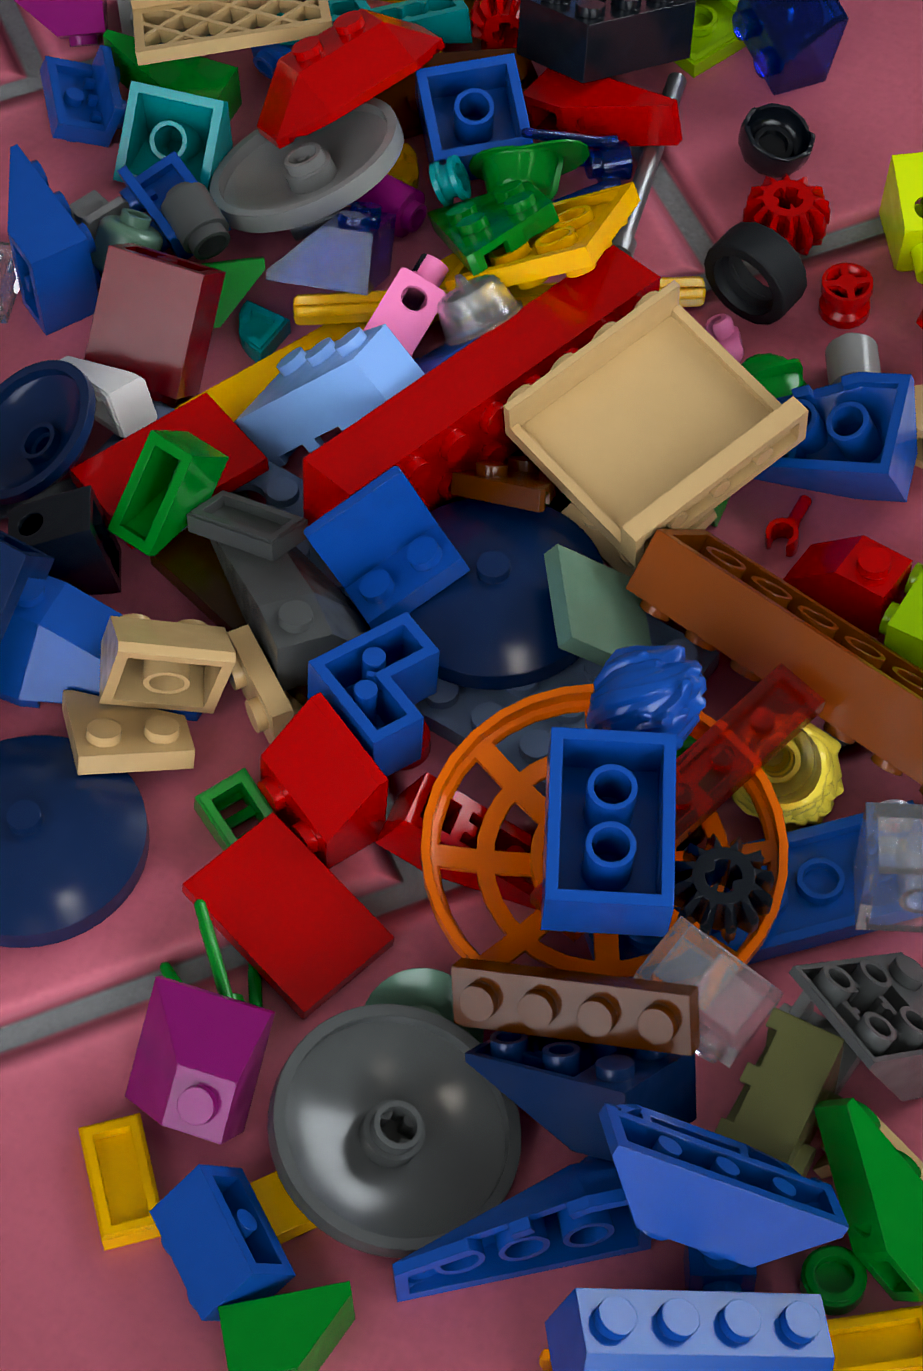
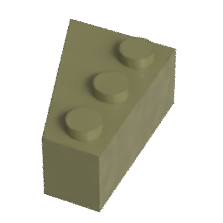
M774 1007L766 1023L768 1028L766 1047L756 1065L750 1062L747 1063L739 1079L745 1085L727 1118L721 1117L714 1133L758 1149L789 1164L799 1174L806 1177L817 1150L810 1146L819 1128L814 1107L819 1101L843 1099V1097L835 1094L845 1040Z

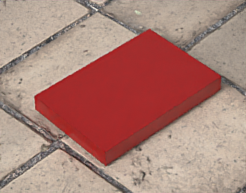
M206 392L71 468L70 473L72 482L78 488L91 485L110 524L151 430L188 431L229 457L212 497L222 490L227 492L236 490L267 472L269 467L267 457ZM126 542V544H127L131 549H134V548H135L134 546H132V545H130L129 543Z
M274 812L269 814L182 884V893L193 904L198 899L206 902L214 927L302 1020L307 1018L392 947L395 937Z

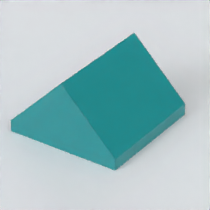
M131 81L113 180L123 182L117 171L125 165L133 176L136 177L175 150L196 180L204 184L209 191L210 182L216 168L233 148L228 102Z

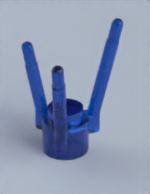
M523 128L521 131V135L524 138L542 141L572 139L579 140L593 147L589 149L590 155L586 162L579 167L585 168L588 179H596L598 183L555 199L552 203L619 186L621 181L631 178L633 167L631 149L626 140L618 139V135L594 136L533 128Z

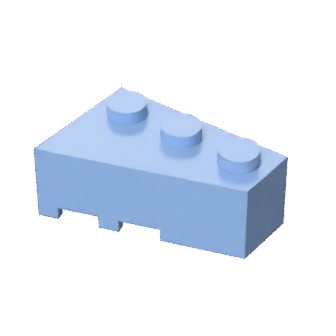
M386 324L366 331L357 327L339 340L333 341L331 337H327L309 350L304 351L302 347H298L288 353L276 366L280 373L241 413L234 423L260 449L268 461L282 467L286 465L289 460L288 458L299 446L303 445L309 453L316 450L324 443L320 435L336 427H339L341 431L345 430L418 380L425 373Z

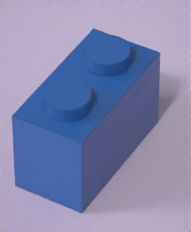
M198 1164L149 1211L160 1232L162 1245L171 1256L187 1289L188 1300L198 1312L202 1321H220L219 1306L274 1296L296 1276L242 1168Z

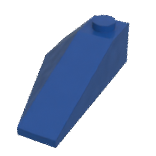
M48 576L46 580L28 578L0 643V699L20 707L40 708L41 702L62 704L63 690H75L99 696L101 640L109 617H120L123 614L62 580ZM159 709L185 715L186 720L198 721L202 714L199 712Z

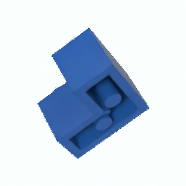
M406 611L308 661L307 701L312 696L321 692L387 777L421 759L424 716L414 704L437 693L440 651Z

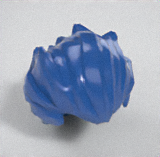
M680 644L665 646L635 645L616 649L594 679V690L590 697L586 717L587 728L677 734L676 751H678L694 727L699 723V714L706 707L707 701L702 695L707 690L705 677L702 676L703 667L701 663L697 660H687L685 648Z

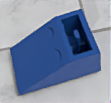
M18 144L11 146L7 232L23 304L47 336L94 314L98 297L97 289L100 288L101 276L93 265L91 253L96 251V245L88 227L83 222L76 224L73 220L71 209L64 195L60 191L53 193L50 189L47 176L41 164L37 160L30 162Z

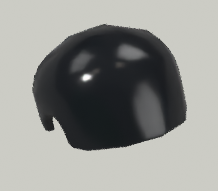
M775 103L752 108L741 124L738 144L744 161L758 173L775 178L783 177L785 173L791 175L799 170L808 160L815 142V134L809 131L805 119L790 106Z

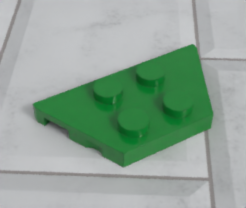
M521 180L507 182L496 188L493 192L427 213L436 234L473 276L488 268L484 255L503 246L506 252H513L527 243L533 236L544 232L560 221L552 201L530 181L522 183Z

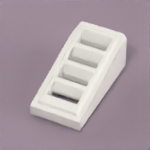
M65 356L60 359L61 361L73 364L88 377L94 388L96 398L95 420L119 437L126 438L157 420V413L146 381L141 376L126 370L71 356Z

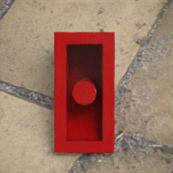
M865 535L811 544L783 580L858 629L878 638L881 634L879 633V626L887 608L893 601L901 604L906 596L904 589L911 573L913 560Z

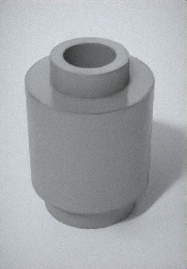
M854 332L846 333L832 340L826 347L825 358L828 385L840 383L841 376L856 372L881 373L878 345L870 336Z

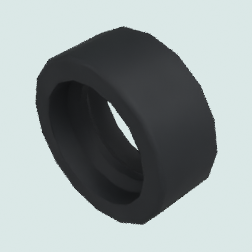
M740 222L730 228L708 250L704 260L705 275L714 294L725 307L754 324L770 325L781 319L803 296L807 287L806 270L799 254L785 238L773 229L757 222ZM742 260L756 268L767 281L769 287L754 278L744 266Z

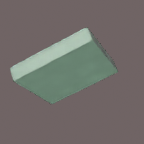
M556 544L544 553L558 648L604 667L606 661L616 649L635 645L652 646L646 612L639 606L642 599L626 589L631 578L630 576L560 544Z

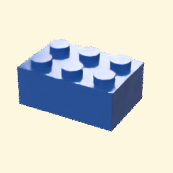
M551 727L546 775L541 930L667 937L674 910L677 734Z

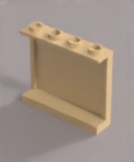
M675 280L660 291L654 290L644 295L638 301L633 311L618 322L611 321L603 325L595 333L592 341L574 354L570 352L561 356L552 365L547 374L532 385L525 384L516 389L508 398L507 403L503 405L505 434L635 568L639 564L657 529H688L806 439L809 410L794 396L781 404L679 304L680 285Z

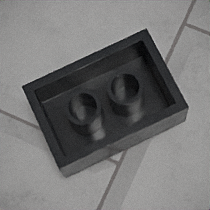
M521 0L516 54L581 83H588L690 58L696 0Z

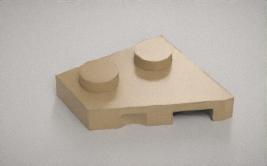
M63 690L62 711L77 775L194 769L195 747L185 715L154 708L100 704L99 696L75 690Z

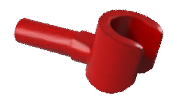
M801 495L787 518L781 517L770 521L765 531L766 549L771 548V544L775 539L784 537L789 539L786 545V556L792 557L797 553L799 547L798 528L812 503L810 497Z

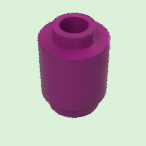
M387 174L371 190L350 204L356 208L357 214L360 217L397 237H404L409 232L417 231L423 224L427 214L424 193L390 174Z

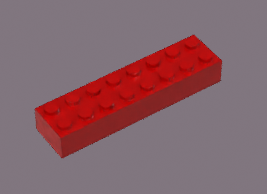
M612 245L603 252L592 271L579 277L564 278L303 458L304 518L308 519V525H311L393 466H399L430 512L440 507L446 501L457 499L459 496L451 495L452 472L475 469L476 461L504 462L506 458L520 449L505 434L503 405L507 403L511 394L522 385H532L547 374L552 365L564 354L570 352L574 354L592 341L595 333L603 325L611 321L618 322L633 311L638 301L644 295L654 290L659 291L661 277L615 245Z

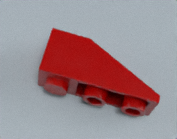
M547 68L523 92L532 135L548 141L572 139L579 140L587 144L588 147L677 146L683 140L676 99L611 78L581 83Z

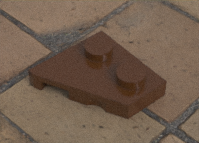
M509 456L507 463L489 460L476 461L475 469L452 472L451 495L509 507L544 512L545 504H550L553 501V497L559 494V489L527 456Z

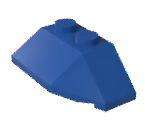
M605 1103L598 1113L636 1228L653 1239L659 1241L669 1239L698 1249L702 1254L711 1259L719 1261L727 1259L753 1268L843 1238L850 1228L832 1185L816 1177H811V1179L803 1177L789 1164L758 1149L637 1104H619L616 1106L611 1103Z

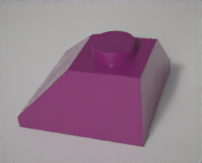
M14 0L60 39L69 38L70 47L98 45V36L103 35L108 29L107 0Z
M160 975L155 977L125 1097L160 1125L220 1145L243 1133L275 1011Z

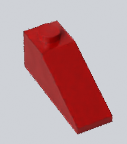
M428 772L397 796L376 841V844L423 871L421 838L424 812L433 784L437 779ZM457 790L447 810L441 830L440 844L476 849L477 837L484 815L488 809ZM504 820L495 843V851L530 853L533 836L509 821ZM440 869L442 879L480 891L477 874ZM495 875L502 899L535 910L542 905L531 877Z

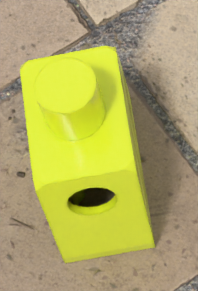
M923 152L892 155L879 215L894 269L900 272L914 271L917 282L923 284ZM921 199L920 204H915L916 201Z

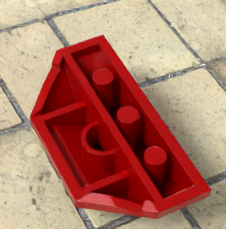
M363 8L340 15L336 18L332 27L317 36H309L299 40L293 45L291 52L278 59L257 123L260 135L281 149L291 144L295 138L307 136L325 127L419 70L433 58L434 54L446 47L443 39L421 25Z

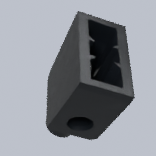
M91 485L14 507L8 513V535L55 558L48 576L67 582L88 595L121 593V547L115 534L107 530L109 522Z

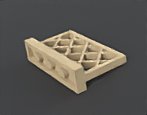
M130 0L133 12L135 53L138 66L301 40L305 37L317 36L333 26L328 0ZM280 12L285 13L282 16H277V14Z

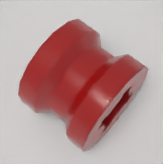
M854 263L835 264L824 272L821 280L822 294L818 305V313L824 322L838 329H852L866 322L870 315V297L873 294L874 286L873 277L870 272L863 266Z

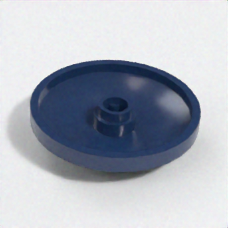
M466 498L443 505L430 512L470 568L468 573L409 613L440 651L439 679L474 689H512L548 679L565 670L580 658L558 648L544 553L556 544H560L604 564L597 547L581 527L564 514L546 505L544 512H534Z
M31 735L0 741V946L30 948L46 946L87 932L112 915L124 903L138 883L146 864L150 841L149 825L144 802L134 780L128 772L77 775L70 741L66 737Z

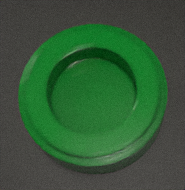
M838 1245L822 1246L812 1251L803 1263L799 1283L800 1291L802 1294H821L825 1315L838 1316L849 1313L863 1299L867 1284L866 1268L854 1255L853 1251Z

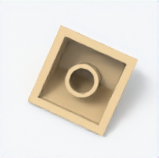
M135 613L125 614L120 617L110 616L101 640L99 703L213 714L236 663V652L225 627L210 626L196 619H185L178 622L151 620L145 615Z

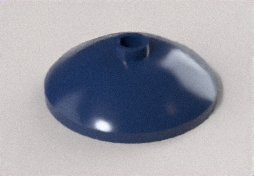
M61 360L41 361L19 370L0 384V505L28 500L48 490L66 475L86 447L93 429L96 398L91 381L73 364Z

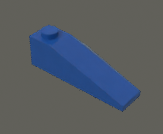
M856 372L841 376L840 383L812 389L810 385L793 388L792 395L776 398L783 404L794 396L809 410L806 439L756 476L755 480L852 499L907 502L918 454L914 378L911 374Z
M587 1156L580 1163L571 1164L393 1263L397 1302L644 1251L651 1249L652 1238L636 1228L614 1162Z

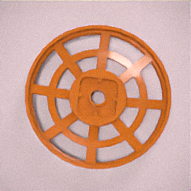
M594 684L563 686L528 696L499 710L472 730L449 756L433 784L424 812L421 838V862L424 886L436 921L453 949L462 958L512 963L522 954L526 953L536 961L553 969L634 977L658 970L690 951L717 969L706 980L696 985L699 991V1001L716 993L745 968L763 945L778 915L788 877L789 842L783 811L769 778L752 753L726 727L704 712H700V721L689 736L700 742L701 745L679 770L676 769V809L684 801L701 824L706 839L714 833L722 847L730 848L726 832L717 811L698 785L720 760L734 772L751 797L763 827L765 841L743 844L741 853L746 855L761 850L764 857L762 866L767 865V871L773 872L774 885L772 890L768 892L771 898H773L770 913L766 914V916H758L760 921L757 930L752 935L748 933L744 942L734 951L711 935L702 941L698 935L700 928L698 922L681 927L678 921L679 912L674 909L668 931V936L673 940L667 945L646 955L628 960H620L618 934L593 933L595 961L565 955L540 942L539 940L550 932V930H541V906L519 924L503 901L495 876L531 877L535 891L542 901L546 798L534 786L546 779L548 756L529 764L519 772L495 745L507 736L535 722L563 714L585 712V729H588L586 717ZM478 763L502 789L494 797L484 815L477 837V848L472 849L440 844L441 830L450 801L465 775ZM515 804L538 824L532 839L530 853L495 851V843L500 827ZM675 847V861H684V850L676 851ZM440 869L477 874L478 886L486 908L499 929L505 934L502 939L481 955L468 942L452 915L443 890ZM718 885L717 891L723 892L725 886Z

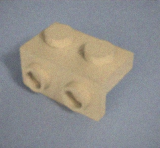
M247 624L227 632L236 652V663L230 674L229 681L234 690H242L246 698V711L254 730L257 733L264 732L269 744H271L303 706L291 694L283 691L251 628Z

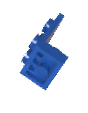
M393 466L303 531L308 541L343 586L371 629L406 611L411 613L470 571L464 559L438 525L399 466Z

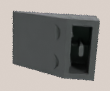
M902 952L793 966L788 973L865 1066L902 1102L923 1098V968L921 965Z

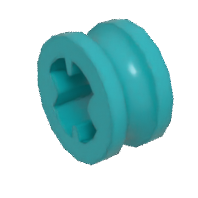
M457 155L447 157L446 164L444 165L439 161L430 163L429 175L432 187L443 206L453 205L455 197H459L461 200L471 197L470 180L462 161Z

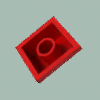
M319 692L304 704L261 754L260 781L257 782V786L275 813L278 811L283 813L291 824L290 830L330 869L377 841L386 821L388 778L322 693Z

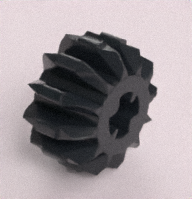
M713 833L711 837L707 838L705 850L690 842L689 846L684 849V861H675L674 906L681 908L678 914V921L681 927L698 922L700 924L698 935L702 941L711 935L712 929L720 930L727 944L735 939L737 927L752 935L759 925L760 919L758 916H766V914L770 913L773 898H771L768 892L772 890L774 885L773 872L761 869L764 860L761 850L746 855L741 853L743 842L740 836L734 839L730 844V848L722 847L720 841ZM718 885L725 886L723 892L717 891Z

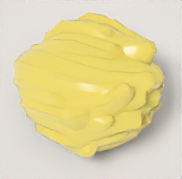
M762 715L758 717L751 716L745 719L742 729L737 733L736 738L752 753L769 778L783 811L786 831L797 830L800 826H805L807 823L812 826L822 823L823 818L832 811L834 799L844 792L841 779L842 772L838 759V753L841 749L840 742L800 716ZM731 771L728 788L733 801L746 814L759 818L751 797L734 772Z

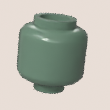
M123 208L121 215H108L99 221L94 237L96 251L91 253V258L101 278L109 245L134 243L161 252L163 238L161 233L150 225L152 218L149 215L134 209Z

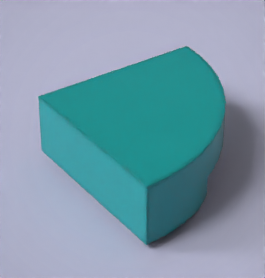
M247 300L239 313V337L246 354L252 360L258 362L271 355L291 333L290 319Z

